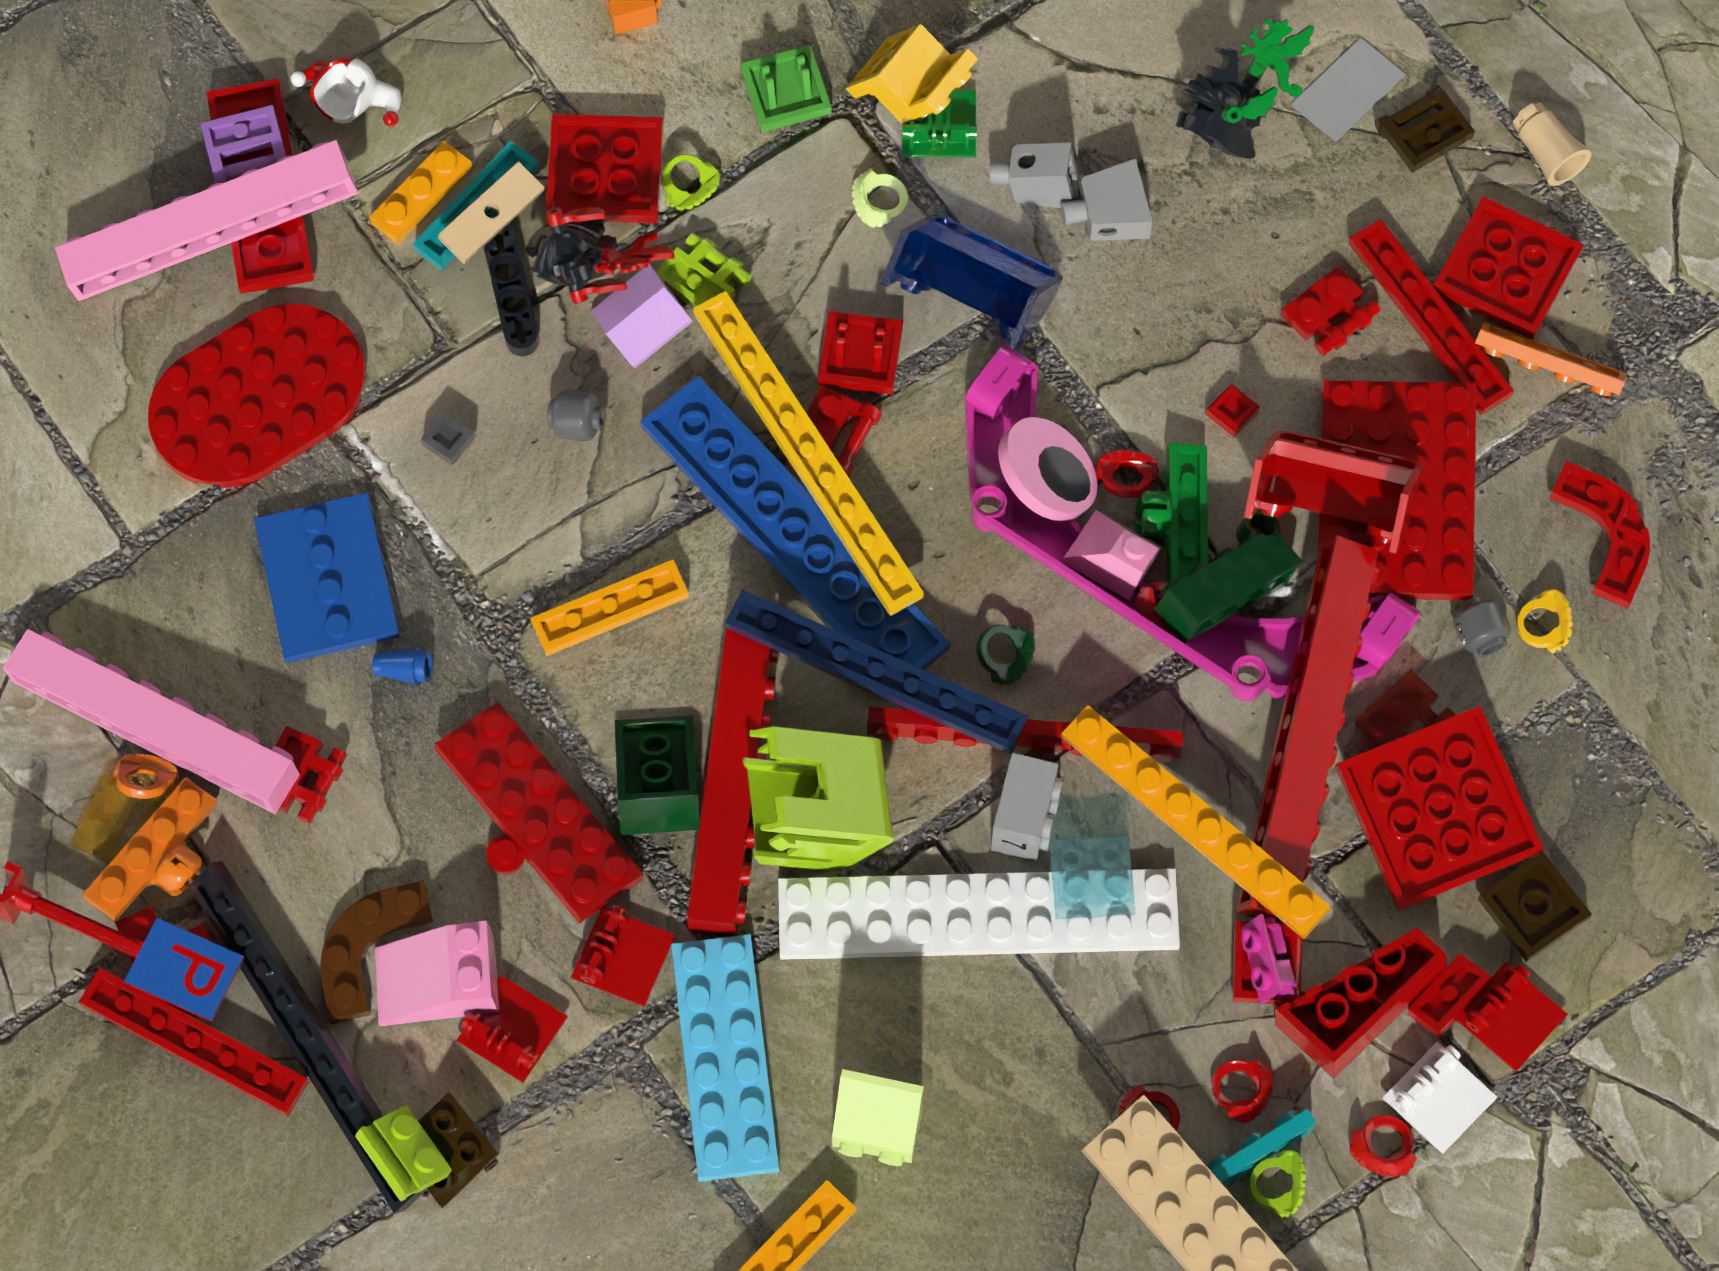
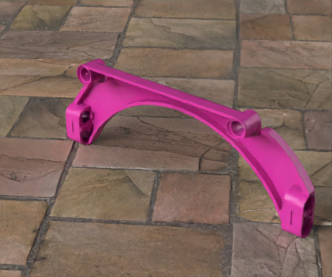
M1004 344L975 379L965 398L969 498L972 499L971 520L973 524L984 532H994L1229 687L1231 694L1236 699L1252 701L1258 698L1263 691L1274 698L1285 697L1304 617L1281 619L1250 618L1233 615L1184 644L1175 634L1166 632L1137 611L1136 599L1142 587H1148L1149 585L1141 581L1131 599L1127 600L1062 563L1063 558L1083 529L1075 519L1070 521H1054L1032 511L1011 490L1000 467L998 449L1002 436L1018 421L1029 417H1037L1038 366L1024 355ZM985 504L993 506L998 510L993 513H986L980 507ZM1393 593L1389 595L1380 594L1368 599L1371 602V607L1367 618L1362 622L1359 635L1362 637V647L1357 657L1354 658L1351 670L1354 674V682L1376 676L1379 670L1383 669L1417 621L1421 611ZM1161 594L1154 595L1156 602L1159 603L1163 596ZM1242 673L1250 674L1257 679V682L1247 684L1242 682L1238 675Z

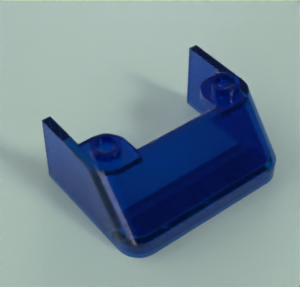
M930 214L902 229L880 284L888 287L899 281L901 282L900 287L913 294H921V291L935 289L996 319L995 325L1001 330L1000 335L1010 341L1008 347L1015 350L1033 335L1055 297L1063 276L1056 270L951 219Z

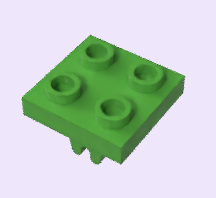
M811 45L740 63V72L761 133L832 114V106Z

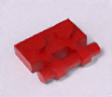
M1337 266L1282 309L1281 316L1305 341L1318 333L1322 339L1315 344V348L1322 356H1325L1332 349L1338 350L1347 343L1346 338L1355 331L1367 328L1372 323V318L1380 313L1381 309L1373 300L1363 307L1358 306L1356 302L1362 298L1363 290ZM1342 313L1347 318L1339 326L1330 323Z
M285 726L275 746L293 756V763L300 775L278 810L288 813L294 800L298 801L303 806L297 818L311 824L316 813L322 812L327 800L325 796L333 781L337 782L343 772L341 766L347 754L342 750L333 748L328 759H324L318 756L323 747L321 740ZM310 770L318 772L319 776L312 789L309 790L302 787Z

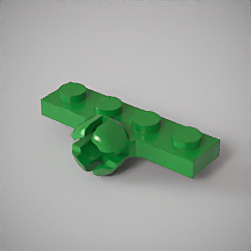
M1170 442L1166 447V491L1146 490L1138 498L1135 516L1141 518V522L1135 521L1137 532L1142 536L1156 537L1165 541L1167 547V584L1175 578H1179L1180 581L1187 578L1190 571L1202 562L1208 565L1207 446Z

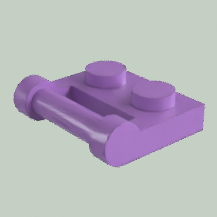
M273 105L200 123L215 183H225L240 177L246 171L264 168L286 156ZM272 147L274 154L223 166L222 159Z

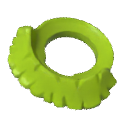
M690 154L674 156L667 161L661 173L662 187L666 192L665 203L670 204V207H675L677 210H684L685 208L689 210L694 205L699 206L706 198L711 197L712 193L717 189L716 186L720 183V174L715 166L709 162L704 163L698 157ZM679 162L691 163L698 171L700 187L693 194L679 190L671 180V171Z
M1283 1150L1276 1157L1262 1160L1254 1167L1249 1178L1250 1193L1256 1203L1267 1210L1275 1211V1214L1280 1218L1289 1217L1290 1213L1292 1215L1296 1213L1298 1206L1302 1204V1196L1305 1194L1306 1167L1303 1164V1158L1298 1152ZM1270 1167L1281 1168L1293 1177L1292 1190L1275 1199L1264 1197L1257 1188L1259 1175Z

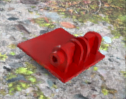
M612 905L611 909L603 907L597 916L570 978L645 1007L676 935L626 916L627 911L620 906Z
M1505 962L1491 977L1492 983L1460 1016L1457 1022L1512 1070L1517 1072L1568 1014L1527 980L1530 973L1524 966L1518 964L1513 968L1509 963Z
M501 975L497 980L499 1012L478 1013L477 1015L469 1013L461 1024L464 1030L456 1042L524 1083L568 1016Z

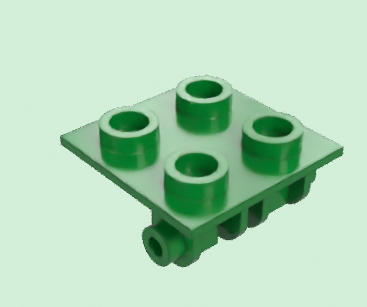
M953 90L949 94L951 98L950 103L937 115L930 113L920 121L914 119L903 123L902 157L976 158V91Z

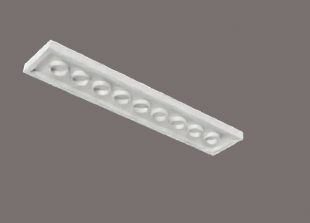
M1176 869L778 879L780 960L1179 950L1180 947Z

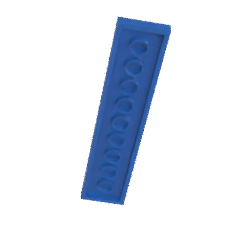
M699 376L640 421L641 428L828 628L924 670L950 649L951 643L914 604L892 616L888 614L811 494Z

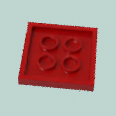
M552 114L545 213L553 208H561L563 214L578 208L590 206L592 208L600 207V210L605 211L607 218L588 220L589 222L658 224L663 117Z
M1483 196L1433 287L1440 295L1519 334L1534 339L1581 254L1584 244Z

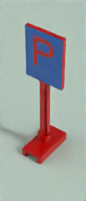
M9 861L6 862L4 870L10 882L8 886H5L3 894L0 893L1 919L15 924L21 911L30 915L36 913L133 956L135 961L124 980L125 984L213 1022L244 960V956L159 918H156L146 940H137L43 898L42 893L32 889L22 867Z

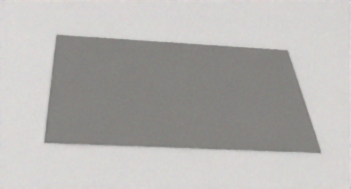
M1359 38L1290 105L1334 142H1337L1406 74L1364 39Z

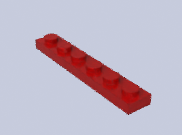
M1381 219L1350 237L1349 245L1451 378L1455 382L1477 383L1476 410L1480 415L1485 414L1512 397L1514 390L1480 346L1475 343L1476 341Z
M102 968L98 969L79 1000V1004L87 1010L289 1117L309 1083L306 1077L162 1000L125 984L124 980Z

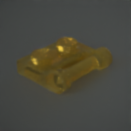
M105 775L70 842L71 847L101 861L110 863L120 852L115 850L137 805H141L145 809L128 842L166 798L161 795L149 799L129 797L118 790L115 778Z

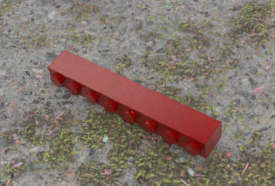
M726 629L687 924L688 931L736 936L737 924H745L747 900H741L742 886H750L752 862H746L747 848H755L754 827L751 824L752 809L747 768L743 764V758L766 760V753H758L762 738L750 737L749 731L771 726V714L765 713L766 700H774L776 677L770 676L771 663H779L780 652L729 629Z

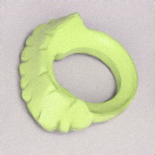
M870 168L867 172L865 171L863 174H860L854 180V185H852V203L855 206L857 215L861 217L865 224L872 228L888 224L892 218L899 216L907 205L908 193L906 187L898 178L892 175L876 174ZM877 186H889L897 192L899 204L891 210H882L869 203L867 194Z

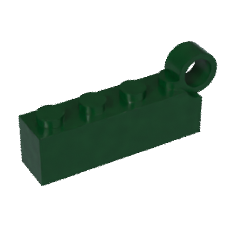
M1258 509L1252 519L1244 518L1238 526L1236 536L1240 544L1236 549L1232 550L1230 547L1224 549L1209 565H1206L1204 562L1200 563L1190 571L1187 578L1182 581L1179 578H1175L1161 590L1160 594L1163 597L1154 611L1184 644L1230 618L1290 580L1301 564L1302 559L1279 535L1281 527L1276 517L1265 515L1260 511L1261 509ZM1252 527L1258 528L1264 534L1257 533Z

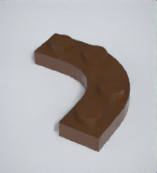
M424 880L367 895L347 908L332 926L324 942L320 961L321 982L331 1024L371 1015L363 980V961L368 949L380 937L393 931L433 922Z

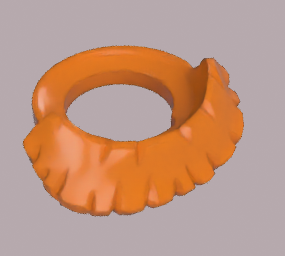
M149 754L125 755L117 762L113 772L118 790L129 797L138 799L155 798L166 791L171 793L176 789V783L179 781L178 770L173 764L163 758ZM143 773L155 775L158 781L151 786L142 787L132 785L126 779L134 774Z

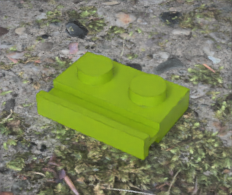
M407 1105L375 1120L373 1124L367 1127H361L355 1135L401 1202L411 1194H417L447 1178L452 1171Z

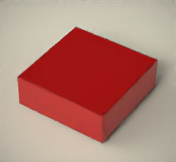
M1230 384L1206 409V415L1231 436L1235 437L1259 413L1260 406L1233 384Z

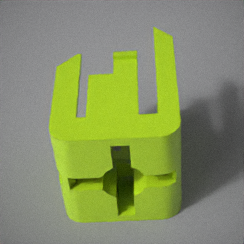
M776 726L749 731L750 737L767 738L768 743L760 747L758 753L769 754L770 759H776V761L743 758V764L747 768L756 850L753 852L754 858L759 864L839 870L857 863L893 842L881 740L873 737Z

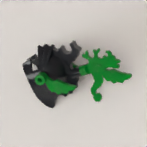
M1268 19L1262 23L1264 26L1268 25L1269 27L1268 30H1264L1265 36L1262 39L1257 37L1258 30L1252 28V33L1247 36L1252 38L1254 47L1249 48L1244 43H1240V46L1243 48L1239 52L1240 55L1253 54V60L1244 78L1238 80L1239 73L1237 71L1239 68L1238 52L1232 48L1215 47L1214 51L1222 55L1223 63L1218 68L1207 65L1206 76L1198 73L1195 80L1188 82V88L1183 89L1182 93L1191 100L1193 112L1192 114H1186L1183 111H1179L1176 127H1182L1185 130L1194 132L1210 146L1227 155L1245 159L1254 158L1255 150L1251 142V130L1254 127L1260 126L1261 117L1265 116L1267 109L1274 106L1273 99L1278 92V88L1273 86L1260 94V89H1257L1256 86L1267 67L1276 71L1278 87L1283 92L1289 93L1292 97H1299L1301 95L1302 87L1300 85L1292 84L1289 86V66L1281 57L1292 59L1295 55H1302L1304 48L1311 44L1310 37L1314 32V27L1309 25L1297 34L1285 37L1293 30V28L1287 27L1289 21L1285 19L1279 22ZM1285 37L1283 43H1282V44H1279V43L1281 42L1282 38Z

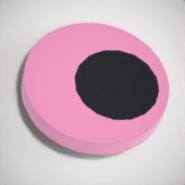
M1029 417L1018 421L1002 436L998 457L1003 476L1014 494L1032 511L1050 520L1070 521L1080 516L1093 504L1098 487L1094 466L1085 449L1067 430L1052 421L1038 417Z

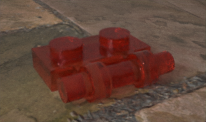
M1410 669L1359 715L1354 724L1378 747L1408 735L1405 730L1417 719L1426 728L1456 715L1447 707L1437 715L1430 707L1437 701L1439 695Z

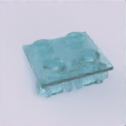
M1129 836L1049 841L1050 872H1052L1055 919L1136 914Z

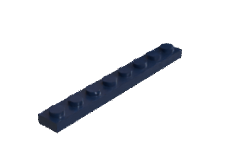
M743 589L725 622L726 629L1010 755L1027 722L1028 715Z

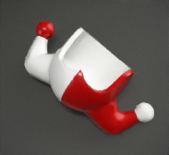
M347 56L336 58L332 61L318 60L302 72L296 71L291 74V83L296 87L303 86L306 81L315 80L310 88L311 98L316 108L333 122L341 124L350 123L370 106L384 107L387 110L383 115V122L386 126L394 127L399 122L398 112L402 103L401 91L394 86L376 80L372 69L360 59Z

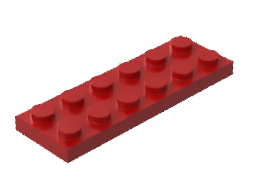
M279 79L206 92L211 120L273 105L286 156H293ZM272 147L222 159L223 166L274 154ZM303 215L231 243L240 294L315 281Z
M496 702L435 743L437 754L508 839L515 843L517 850L579 924L642 881L643 873L499 702Z

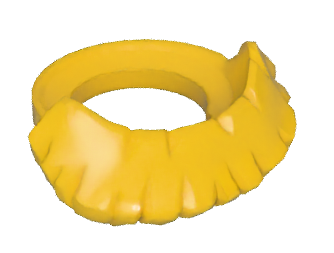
M1551 589L1542 592L1538 599L1525 604L1519 611L1516 621L1518 633L1523 641L1532 647L1546 648L1551 653H1555L1556 650L1559 651L1561 647H1565L1569 642L1568 638L1572 635L1570 628L1573 626L1569 601L1561 591ZM1537 608H1545L1551 612H1556L1559 616V625L1545 636L1531 635L1524 627L1525 617L1530 611Z

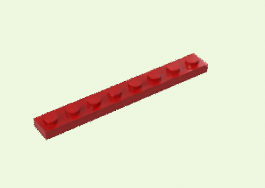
M869 707L867 734L875 735V738L880 740L893 741L897 740L898 737L914 738L916 742L923 744H933L937 740L953 741L955 745L961 747H972L976 743L986 744L911 710ZM1027 719L1025 727L1014 749L1016 746L1031 747L1033 751L1039 753H1051L1055 749L1071 750L1072 754L1083 756L1062 738L1061 733L1071 722ZM1114 726L1156 762H1170L1173 759H1180L1183 747V731Z

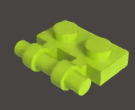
M694 232L685 241V245L693 250L689 255L679 247H676L674 250L675 258L665 259L655 270L670 291L692 308L724 291L733 299L736 296L735 289L728 282L734 280L742 287H745L752 278V275L742 268L743 263L735 257L728 258L716 249V243L709 238L702 239ZM708 261L719 270L714 274L703 266L702 263Z

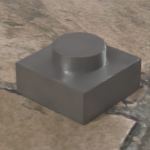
M444 411L421 438L422 446L453 466L476 436L472 429Z

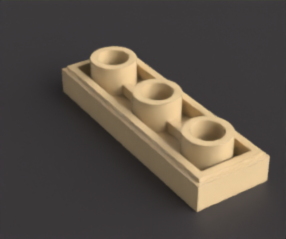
M518 161L442 230L437 238L465 264L542 194L545 187ZM485 211H493L497 217L489 218L486 216Z

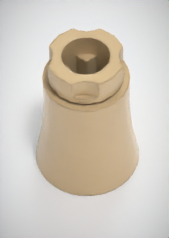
M1541 102L1529 104L1513 120L1512 125L1519 132V138L1537 161L1549 185L1557 186L1572 179L1590 161L1591 151L1580 143L1560 123L1553 112L1548 111Z

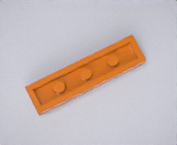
M1483 322L1475 342L1481 345L1482 350L1489 355L1503 357L1504 354L1517 358V363L1531 370H1539L1540 367L1553 371V376L1561 381L1575 383V380L1589 384L1591 391L1603 396H1611L1612 393L1620 395L1627 373L1487 322Z

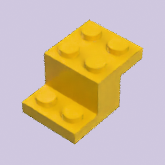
M918 24L887 37L845 89L855 99L867 94L874 95L902 124L914 119L920 121L928 114L934 113L937 115L946 108L951 101L949 94L954 88L957 89L968 81L972 75L970 69L978 58L969 49L951 55L922 24Z

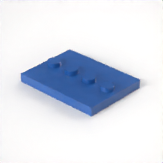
M367 493L254 518L285 663L400 637Z

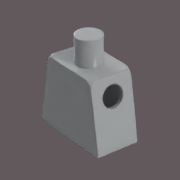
M1071 143L1016 144L1012 148L1010 162L992 161L990 183L1010 185L1014 201L1018 203L1061 209L1062 202L1076 200L1079 174Z
M1136 159L1084 176L1079 182V199L1061 203V214L1064 224L1085 221L1088 236L1093 241L1150 238L1153 220Z

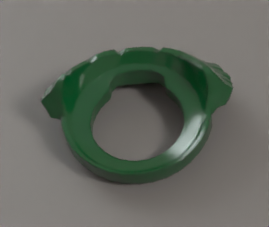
M995 625L986 629L980 635L976 646L977 657L982 667L990 673L993 683L1012 684L1015 680L1018 681L1022 677V673L1027 672V667L1029 668L1030 662L1033 660L1035 640L1033 634L1028 629L1018 625H1013L1012 627ZM1003 634L1010 639L1016 649V658L1012 664H998L991 659L987 650V644L991 636Z

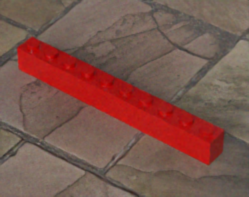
M1338 535L1321 543L1252 837V841L1302 883L1308 877L1311 870L1310 849L1320 830V822L1317 819L1320 806L1325 802L1329 791V785L1326 783L1329 768L1332 767L1337 756V747L1334 746L1337 732L1342 728L1345 721L1346 712L1343 709L1345 697L1351 690L1354 682V674L1351 670L1354 658L1357 657L1362 647V637L1359 635L1362 622L1367 618L1371 607V602L1368 600L1370 587L1375 582L1379 572V565L1376 564L1379 550ZM1241 887L1235 910L1236 913L1252 918L1263 914L1264 919L1274 917L1276 923H1284Z

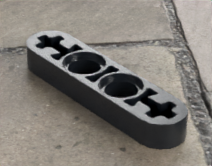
M509 223L499 232L503 236L505 252L498 254L494 237L483 248L505 344L512 354L527 356L537 349L539 335L515 231ZM503 264H512L517 268L515 275L506 279L499 277L496 274V270ZM517 296L523 299L525 302L524 306L518 311L511 312L503 306L504 302L510 297ZM522 322L527 342L519 343L515 323Z

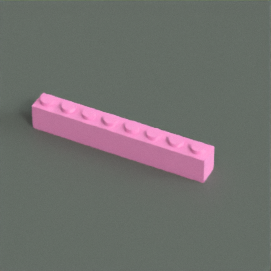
M337 140L329 143L323 142L315 145L311 150L298 155L285 156L272 165L246 171L240 177L233 180L212 184L206 190L194 195L178 197L170 204L160 208L144 210L137 214L136 217L121 223L108 224L100 231L87 236L74 237L68 240L66 244L55 247L66 285L77 300L81 301L359 193L347 158Z
M27 629L2 667L13 683L273 814L277 813L300 775L293 763V756L285 750L273 746L270 750L260 745V740L245 730H239L236 733L226 728L227 724L217 716L207 713L204 717L194 712V708L183 699L174 696L170 700L160 695L161 691L151 683L141 680L138 684L128 679V675L117 666L108 664L107 667L96 663V659L91 654L80 648H75L74 651H71L62 646L63 642L48 632L43 631L39 635Z

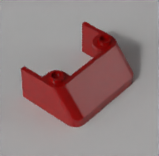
M1276 431L1271 435L1255 459L1244 518L1252 519L1258 508L1261 509L1260 511L1263 514L1273 517H1281L1284 512H1290L1294 507L1368 524L1367 530L1374 534L1373 538L1376 541L1390 544L1389 552L1396 554L1406 536L1424 466L1415 460L1301 433Z

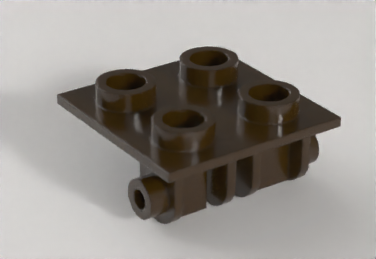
M450 1092L418 1121L452 1169L447 1178L427 1189L441 1208H444L483 1169L488 1172L499 1163L496 1159L499 1153Z

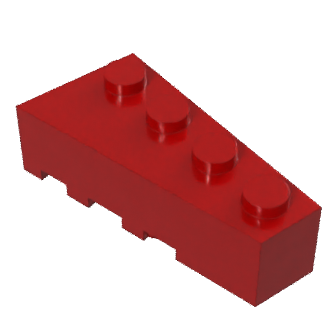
M1415 928L1373 952L1371 957L1359 964H1352L1340 971V975L1322 985H1315L1305 991V995L1291 1003L1287 1001L1275 1008V1026L1334 1079L1440 975L1446 967L1447 953L1420 929Z

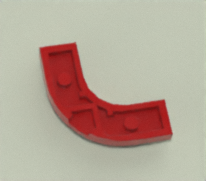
M1566 461L1550 495V499L1588 515L1597 521L1606 533L1609 546L1607 560L1592 594L1628 609L1649 560L1650 534L1648 527H1645L1643 519L1637 510L1638 505L1619 485L1599 474Z

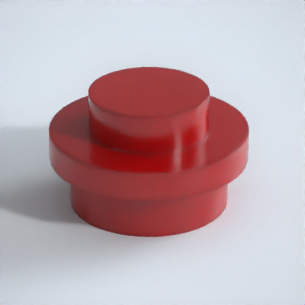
M506 835L495 837L486 849L487 862L498 873L510 874L516 872L525 862V858L517 850L515 843L509 840Z

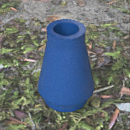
M421 647L387 653H375L373 656L372 671L374 676L387 677L414 685H420L421 682H429L432 676V654L430 651L422 650Z

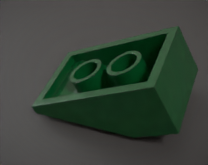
M693 715L615 720L617 793L621 835L699 830Z

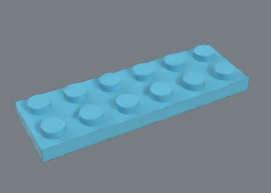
M751 934L671 944L698 1182L779 1172Z

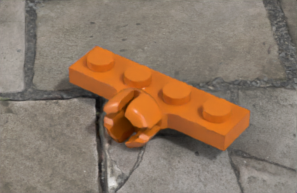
M185 777L83 893V899L115 923L143 889L150 884L160 886L172 896L180 895L188 888L184 885L186 881L193 882L202 868L201 857L187 847L186 840L217 806V800Z

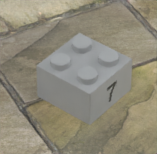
M1012 753L993 825L991 851L1037 862L1039 851L1048 850L1054 815L1049 813L1057 814L1064 779L1057 777L1059 764Z

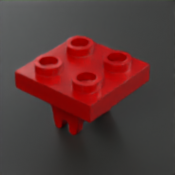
M829 311L818 374V385L893 395L904 320Z

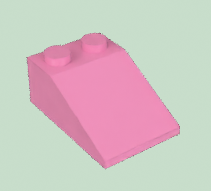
M487 921L446 925L375 948L379 1026L463 1017L469 1013L477 1015L478 1013L499 1012L495 937Z

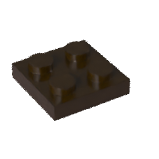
M1543 851L1482 892L1478 897L1479 902L1526 962L1583 924L1592 915Z

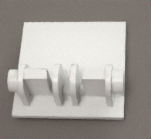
M1436 1042L1383 1096V1099L1443 1154L1497 1099V1096L1458 1061L1461 1055L1454 1047L1449 1045L1445 1049Z

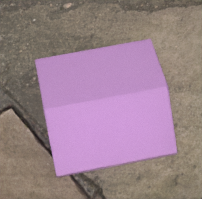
M648 264L649 267L643 268L626 282L627 290L613 292L591 310L605 334L634 368L638 367L693 322L650 264Z

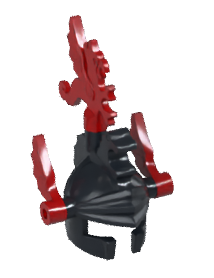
M590 206L578 208L563 214L561 208L548 210L545 214L549 224L538 229L530 238L525 248L526 254L532 258L537 256L533 267H531L532 273L545 281L568 286L572 303L574 304L586 301L588 299L587 294L590 293L600 294L628 289L626 282L621 281V278L599 279L584 286L583 282L591 278L594 269L597 273L604 270L605 274L610 275L615 274L614 271L620 269L621 273H629L640 268L649 267L648 264H651L654 260L675 258L674 251L669 249L668 246L645 247L646 243L658 239L657 233H651L634 241L632 248L622 253L616 250L618 248L616 237H611L610 235L603 236L605 232L604 225L583 222L607 218L605 211L600 210V207L592 208ZM542 239H545V241L543 242V244H542V246H541V248H540V250H539V252H538V247H539V245H540L541 240H542Z

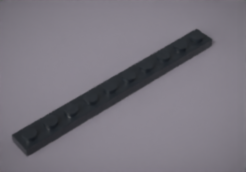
M223 861L211 862L189 885V888L226 947L244 956L240 966L241 971L394 1214L405 1211L428 1188L417 1194H411L401 1202L355 1137L361 1127H367L373 1124L375 1120L383 1117L382 1112Z

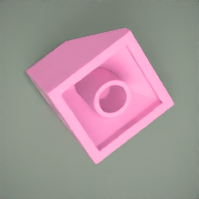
M1095 510L1063 558L1062 563L1125 599L1130 600L1163 547Z

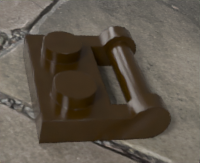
M1439 85L1428 89L1425 96L1390 116L1384 114L1375 120V127L1380 136L1388 140L1412 173L1469 141L1475 133V130ZM1430 109L1439 110L1436 114L1408 130L1400 131L1399 127Z

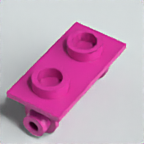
M1259 914L1241 928L1242 945L1248 955L1252 971V984L1257 990L1260 1004H1264L1277 994L1280 999L1295 995L1293 988L1297 986L1290 960L1276 961L1275 955H1283L1287 952L1281 924L1276 923L1274 917L1264 919L1263 914Z

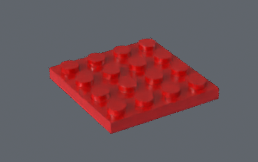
M1481 706L1373 748L1335 765L1397 911H1401L1545 851Z

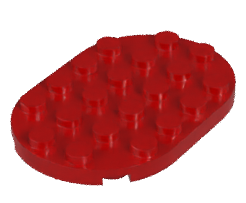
M282 304L267 307L249 315L178 359L161 376L152 392L148 407V426L157 452L170 469L182 478L195 484L200 482L219 485L220 488H232L250 484L267 476L331 436L353 416L361 402L360 397L364 381L366 380L365 362L359 343L351 330L340 319L317 307L303 304Z

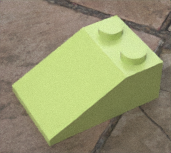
M842 1069L832 1133V1146L839 1148V1153L850 1157H862L863 1153L879 1156L878 1160L888 1165L901 1166L903 1162L912 1163L922 1118L924 1086Z

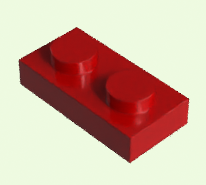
M1459 953L1408 1008V1016L1440 1039L1492 983L1491 975Z

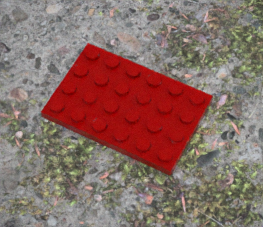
M1323 380L1322 439L1412 459L1424 466L1406 536L1396 554L1389 552L1390 544L1376 541L1373 538L1374 534L1367 530L1368 524L1319 513L1318 554L1321 543L1337 535L1379 550L1376 564L1379 565V572L1375 582L1370 587L1368 598L1380 594L1389 595L1390 593L1401 599L1466 601L1473 598L1477 383Z

